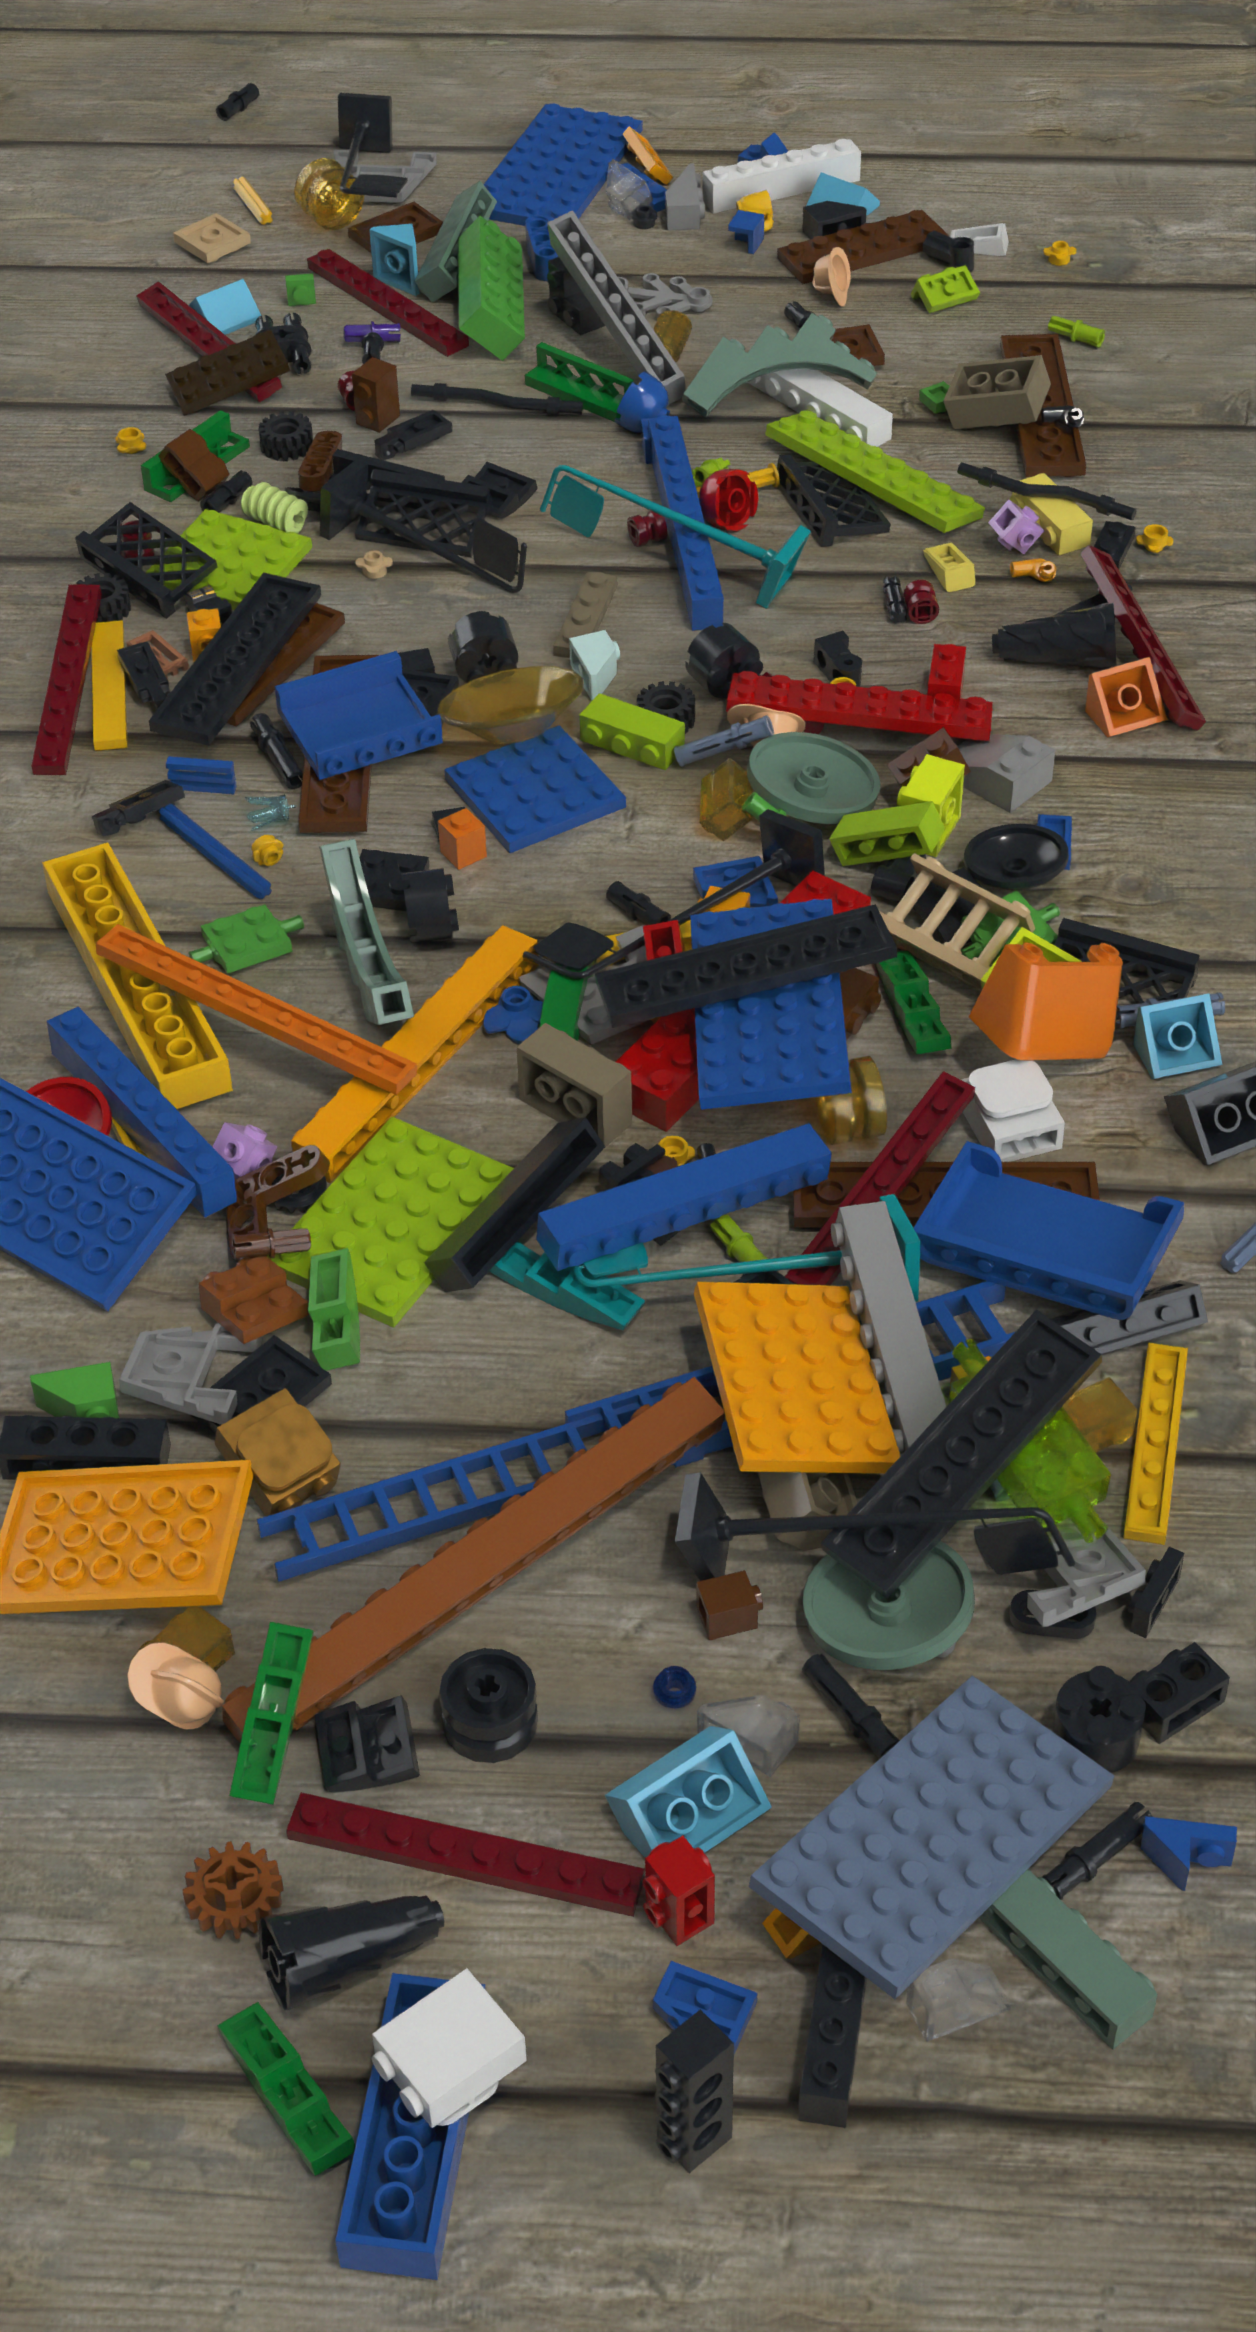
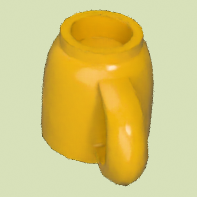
M767 190L748 194L740 198L739 201H736L737 211L743 210L764 214V232L769 231L773 227V209Z

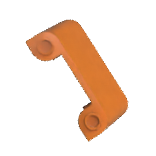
M1100 943L1099 945H1092L1087 952V958L1091 962H1049L1043 956V951L1034 944H1006L968 1017L1001 1051L1018 1060L1105 1058L1113 1044L1123 965L1122 959L1119 957V951L1109 944Z

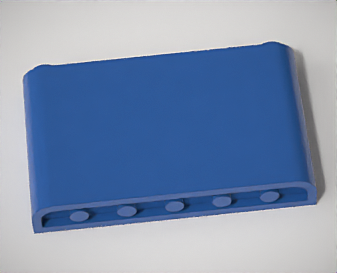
M966 1141L914 1226V1230L921 1241L920 1259L929 1264L1106 1317L1124 1320L1129 1318L1134 1312L1184 1217V1202L1168 1197L1155 1196L1148 1200L1144 1213L1004 1174L1002 1173V1161L992 1148Z

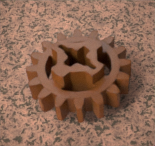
M227 1842L225 1852L219 1853L214 1847L209 1848L210 1859L205 1861L201 1858H196L194 1860L196 1872H186L185 1874L187 1887L183 1889V1896L190 1919H198L200 1930L203 1932L214 1926L216 1938L220 1939L226 1930H232L235 1939H240L242 1928L248 1927L254 1934L259 1932L257 1921L272 1915L271 1908H281L282 1905L280 1892L284 1891L282 1876L279 1875L278 1863L276 1860L268 1861L267 1851L263 1848L252 1854L249 1842H245L241 1850H234L232 1842Z

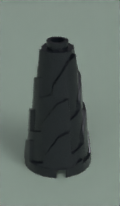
M1104 603L1091 608L1060 612L1056 616L1002 626V629H998V634H992L993 654L999 653V657L1004 658V660H1018L1030 663H1058L1060 666H1084L1104 669L1116 667L1114 603Z
M426 1895L421 1897L402 1896L372 1903L364 1900L331 1908L317 1906L263 1917L259 1922V1943L262 1959L269 1958L271 1970L266 1971L274 1996L283 2010H290L299 2007L303 2003L341 1989L342 1983L381 1969L383 1963L413 1951L422 1945L423 1942L438 1937L439 1928L444 1927V1915L437 1900L431 1901Z

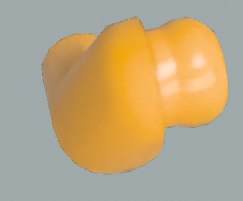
M1042 558L1010 563V571L1013 578L1030 576L1039 581L1048 582L1056 576L1055 564Z

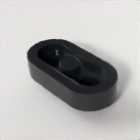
M1040 1590L1021 1591L1011 1601L1010 1621L1018 1631L1025 1634L1081 1639L1088 1636L1095 1626V1606L1053 1625L1042 1627L1036 1618L1027 1616L1033 1615L1027 1608L1028 1593ZM1068 1620H1077L1078 1622H1070Z

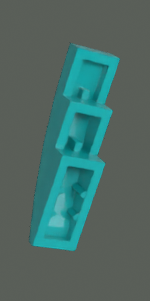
M518 1241L490 1270L492 1274L516 1288L556 1308L589 1321L624 1330L645 1305L644 1299L621 1285L587 1287L582 1285L576 1279L572 1267L557 1271L545 1252L540 1256ZM585 1268L581 1269L584 1277L588 1279L595 1280L608 1278L607 1276L593 1278L587 1273Z

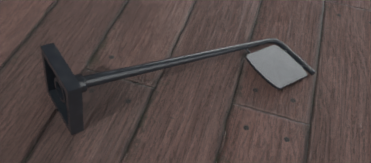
M340 92L338 94L339 148L350 149L339 188L340 191L354 195L397 198V193L402 190L408 178L369 174L349 177L358 150L392 151V96ZM348 178L356 179L350 188H346Z
M767 809L759 815L763 864L668 921L678 920L680 926L691 920L690 915L701 914L769 875L795 886L812 871L825 876L822 830ZM568 922L533 947L534 952L539 956L525 951L523 957L565 977L583 979L643 947L645 940L644 936L616 952L611 949L614 947V943L608 937L587 927ZM608 950L614 953L585 971L573 972L566 969L581 971Z
M701 1472L685 1475L675 1543L700 1581L725 1575L729 1541H732L734 1536L980 1519L983 1525L974 1527L977 1545L989 1566L999 1575L1057 1567L1058 1555L1063 1556L1069 1567L1075 1565V1560L1051 1515L1035 1507L731 1520ZM1036 1516L1045 1521L1047 1528H1044L1035 1518L986 1524L983 1519ZM1047 1532L1051 1533L1060 1551H1056Z

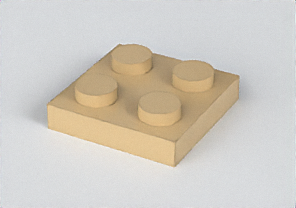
M217 213L173 232L176 244L206 263L217 261L220 257L236 252L241 247L251 243L250 233Z

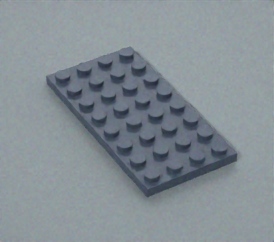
M971 1676L758 1868L750 1877L749 1888L893 1999H896L1111 1788L1115 1775L980 1680Z

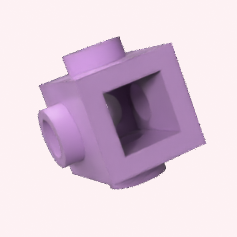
M1009 499L988 522L998 533L997 540L1005 548L1011 551L1014 547L1023 554L1044 532L1043 528L1036 522L1040 517L1031 508L1025 506L1022 509Z
M224 1122L213 1148L233 1168L234 1179H238L271 1163L277 1146L265 1139L267 1136L266 1132L253 1125L247 1124V1126Z

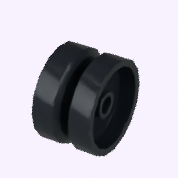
M490 1648L467 1652L449 1665L441 1678L439 1695L442 1708L443 1730L451 1747L461 1756L474 1762L485 1763L508 1760L525 1750L536 1735L538 1722L536 1683L531 1668L517 1655L503 1649Z

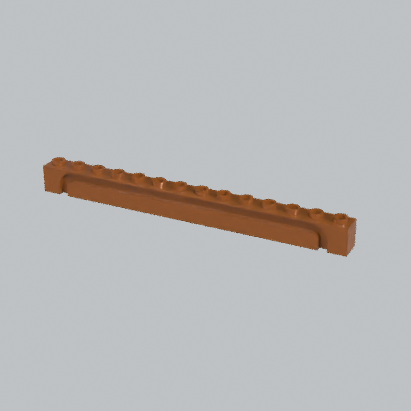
M695 1376L683 1385L681 1382L673 1384L664 1392L662 1399L653 1406L649 1404L643 1405L631 1416L630 1422L620 1429L617 1426L610 1428L599 1438L597 1445L588 1451L581 1449L574 1453L567 1460L564 1468L555 1474L550 1471L541 1476L535 1482L534 1489L522 1497L520 1494L512 1496L502 1505L501 1512L489 1520L486 1517L479 1519L468 1529V1535L456 1543L449 1541L443 1544L434 1553V1558L422 1567L419 1564L410 1567L402 1574L399 1579L400 1582L389 1590L385 1588L377 1590L366 1600V1606L356 1613L347 1612L333 1622L330 1631L320 1638L313 1636L292 1730L295 1729L297 1731L314 1719L315 1714L328 1709L681 1459L684 1456V1452L693 1446L698 1447L715 1435L722 1428L725 1417L723 1408ZM255 1683L248 1688L246 1686L238 1687L226 1697L225 1704L222 1705L223 1722L239 1743H241Z

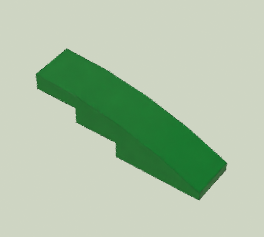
M908 950L897 952V958L875 964L894 1014L916 1055L952 1049L951 1035L940 1020V1007L929 993V979Z
M270 1622L262 1661L257 1672L251 1705L247 1711L229 1796L274 1805L298 1707L314 1630Z
M259 2002L254 2003L217 2025L220 2034L258 2095L315 2176L354 2153L355 2143L353 2137L330 2109L326 2095L304 2068L300 2054Z

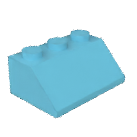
M709 1726L605 1794L624 1835L644 1857H647L659 1844L664 1842L671 1843L682 1835L694 1849L699 1847L705 1853L772 1808L734 1730Z

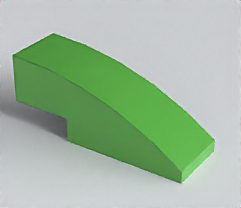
M348 1248L311 1257L308 1312L313 1320L312 1351L320 1367L326 1371L360 1363L358 1302L351 1254Z

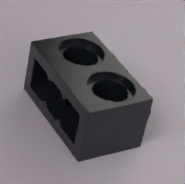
M1193 1642L1181 1651L1179 1649L1171 1651L1159 1665L1149 1671L1142 1670L1129 1681L1139 1691L1146 1704L1143 1728L1158 1744H1161L1224 1703L1230 1676L1196 1642Z

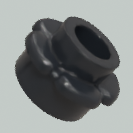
M640 205L635 209V212L631 213L635 227L649 229L655 226V220L658 216L656 210L652 209L651 206Z

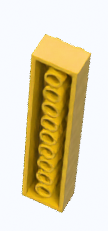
M107 842L42 862L48 894L143 1075L176 1109L233 1091L228 1058L197 1002L96 954V942L117 924L165 946L109 843Z

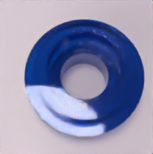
M667 1667L654 1680V1697L661 1705L668 1708L687 1706L696 1696L695 1679L683 1667ZM672 1688L680 1689L679 1691H670Z

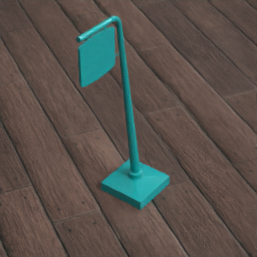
M559 465L553 470L540 507V511L545 512L549 503L551 505L550 515L584 536L590 537L596 529L603 511L604 497L597 493L599 487L761 561V565L767 569L756 603L766 609L792 576L811 533L809 529L800 525L777 552L771 548L766 550L567 465ZM559 472H568L596 485V492L567 475L563 476L560 482L556 481ZM557 484L558 486H557V488H556V491H555V493H554V496H553V499H552V502H551V501H550V497H551V494H552L554 485Z
M895 1194L881 1196L879 1202H886L914 1300L918 1302L921 1241ZM642 1242L621 1249L614 1254H607L586 1261L582 1265L571 1267L576 1279L582 1285L587 1287H605L840 1265L842 1253L841 1250L641 1274L639 1269L648 1266V1256ZM585 1268L587 1273L593 1278L637 1269L639 1274L592 1280L584 1277L581 1269Z

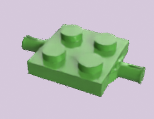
M1017 890L1002 897V899L1010 903L1018 901L1030 910V915L1035 925L1033 933L1049 943L1055 944L1058 935L1046 923L1060 915V909L1055 903L1036 910ZM988 911L970 936L972 945L961 949L962 955L971 960L974 957H979L1004 919ZM968 915L962 917L961 924L964 922ZM1016 927L992 963L1000 956L1005 945L1009 944L1019 932L1020 927Z
M265 904L251 907L246 911L226 918H218L211 923L202 925V937L206 941L207 946L189 951L188 954L190 958L200 963L212 959L221 964L227 974L293 952L291 940L287 934L304 929V922L300 915L280 921L272 915Z

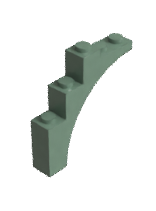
M811 313L792 341L788 339L789 335L781 328L774 327L773 329L767 325L748 353L744 351L745 347L733 338L729 341L723 336L683 393L682 402L706 418L717 404L737 387L759 376L780 370L811 369L826 371L848 378L867 390L874 382L877 372L874 371V366L866 359L860 358L858 360L851 355V351L846 345L839 341L835 343L831 341L836 329L832 327L833 323L823 315L817 317Z
M349 839L319 846L334 912L332 916L339 948L346 951L353 985L359 986L366 1021L380 1025L414 1017L407 981L396 970L375 917L356 840Z

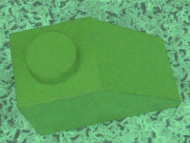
M110 1362L30 1375L36 1406L55 1417L120 1418Z

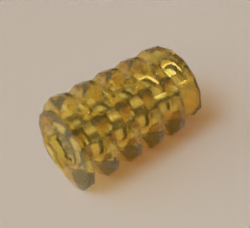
M675 310L664 311L659 315L653 330L674 361L677 362L691 334L692 323L688 316L682 312Z

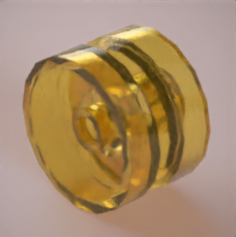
M320 158L304 167L297 177L294 187L295 201L299 208L318 225L326 230H338L348 226L356 219L362 209L364 195L346 194L340 191L339 188L345 167L334 159ZM348 178L346 188H350L356 179Z
M870 1056L848 1060L852 1093L815 1097L822 1130L830 1145L853 1141L855 1132L863 1139L885 1135L887 1129L886 1099L879 1070Z

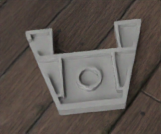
M334 150V161L341 180L349 150ZM413 152L410 166L357 165L359 160L357 153L349 177H358L361 174L387 175L408 178V181L402 190L397 193V198L347 194L349 201H358L359 203H403L437 164V153ZM348 178L346 188H350L356 179Z
M645 924L616 936L619 949L644 936L643 926ZM645 945L625 956L626 963L612 967L609 970L647 961ZM542 967L520 976V985L536 996L539 1001L543 1002L551 970ZM595 976L588 978L577 1025L580 1036L591 1045L651 1020L647 1019L635 1022L632 1025L612 1028L596 984Z
M216 1323L211 1331L192 1333L190 1326L140 1332L119 1379L121 1393L222 1425L231 1420L237 1406L236 1390L201 1388L217 1350L254 1352L260 1347L264 1336L243 1344L219 1323Z
M1059 1529L1075 1560V1565L1069 1567L1063 1556L1058 1555V1566L1044 1569L1058 1587L1029 1592L1027 1608L1042 1627H1047L1145 1585L1146 1570L1110 1529ZM1050 1537L1056 1551H1060L1054 1538Z

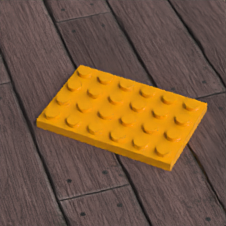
M697 1281L694 1297L739 1470L744 1472L885 1474L900 1458V1453L878 1381H876L870 1365L871 1358L868 1349H864L860 1339V1323L857 1314H854L851 1308L849 1287Z
M235 1460L19 1472L0 1531V1614L222 1605L254 1476L251 1461Z

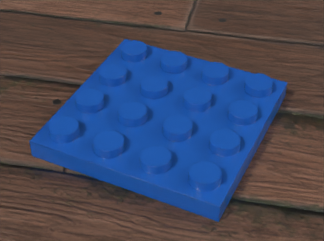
M560 725L444 769L445 780L509 853L626 808V796Z

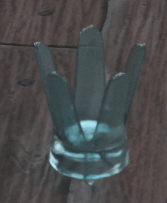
M285 794L270 798L245 797V800L250 804L269 806L247 814V818L253 823L266 821L251 828V831L274 821H289V809L297 807L296 804L288 805Z

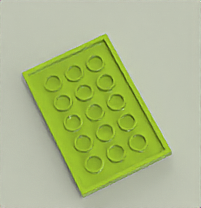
M391 1116L292 1228H306L309 1230L311 1236L310 1250L275 1254V1258L271 1260L286 1271L287 1280L309 1289L311 1257L348 1248L354 1272L358 1312L394 1328L435 1279L424 1262L514 1168Z

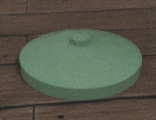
M786 732L764 738L752 749L747 765L748 781L761 798L777 810L781 808L787 815L804 821L820 824H838L846 814L871 811L876 804L880 792L879 775L866 757L838 740L818 734Z
M940 1541L888 1599L827 1554L814 1567L808 1577L803 1593V1608L811 1636L830 1656L859 1668L894 1670L915 1666L933 1659L958 1641L972 1619L975 1608L973 1579L967 1564L954 1549Z

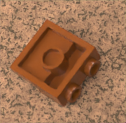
M266 1255L255 1258L245 1257L237 1263L236 1267L220 1273L217 1271L210 1272L204 1277L202 1282H199L201 1309L243 1344L310 1315L308 1312L309 1302L287 1285L286 1271Z

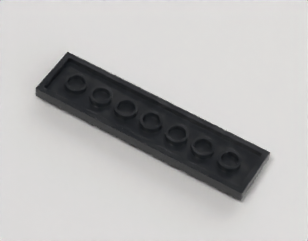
M263 573L150 718V731L209 746L320 599L321 586Z
M876 904L595 973V979L611 1026L615 1028L623 1025H632L635 1022L651 1018L668 1016L672 1013L692 1008L704 1007L708 1004L728 999H737L741 996L764 990H773L777 987L800 981H809L813 978L836 972L840 973L869 964L881 963L885 960L897 958V948Z
M1036 1309L847 1515L969 1510L1102 1363V1354ZM958 1521L833 1529L821 1542L822 1550L888 1599Z

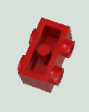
M683 1835L671 1843L664 1842L656 1846L645 1857V1879H643V1886L646 1890V1903L643 1904V1908L652 1925L656 1928L661 1926L675 1945L678 1946L714 1924L715 1875L712 1872L710 1861L703 1850L699 1847L694 1849Z

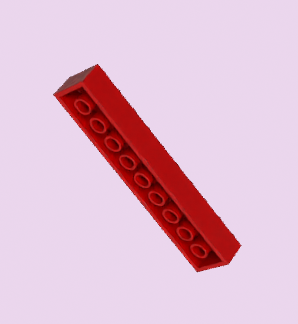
M812 871L780 902L790 904L807 902L812 899H832L833 914L870 906L871 897L818 872ZM695 1008L661 1017L615 1061L631 1071L632 1115L665 1132L699 1100Z

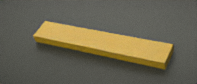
M123 620L98 622L95 626L92 641L93 743L95 751L128 748L126 674L117 655V650L125 648Z
M1148 1342L1123 1539L1165 1545L1188 1348Z

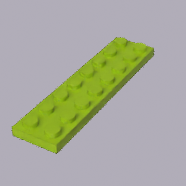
M804 410L798 414L783 417L778 421L767 424L765 435L943 533L983 518L985 507L975 502L972 497L962 495L952 490L948 484L928 477L926 472L915 470L906 465L903 460L885 454L881 448L861 441L859 436L846 434L845 431L839 429L838 425L825 422L812 411Z

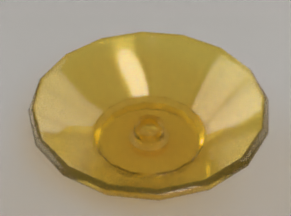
M528 666L496 672L474 679L454 689L440 701L437 715L439 714L447 725L498 744L522 742L543 734L583 693L584 678L574 670L556 666Z

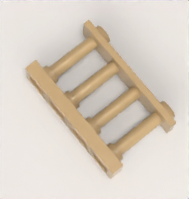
M914 853L910 860L918 875L893 912H888L887 914L880 912L897 948L903 951L908 950L912 956L981 992V978L989 970L990 964L1016 927H1023L1032 933L1035 930V925L1030 915L1031 912L1018 901L1010 903L944 869V866L936 859L929 856L924 859ZM930 882L946 889V892L921 927L912 929L905 925L903 920ZM959 896L975 904L950 942L941 944L933 940V933ZM988 911L1004 919L978 958L974 957L971 960L962 955L961 949Z

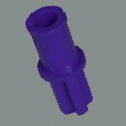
M371 321V324L344 326L345 342H362L363 337L371 332L379 334L384 342H400L401 334L388 333L399 332L400 323L374 324V321Z

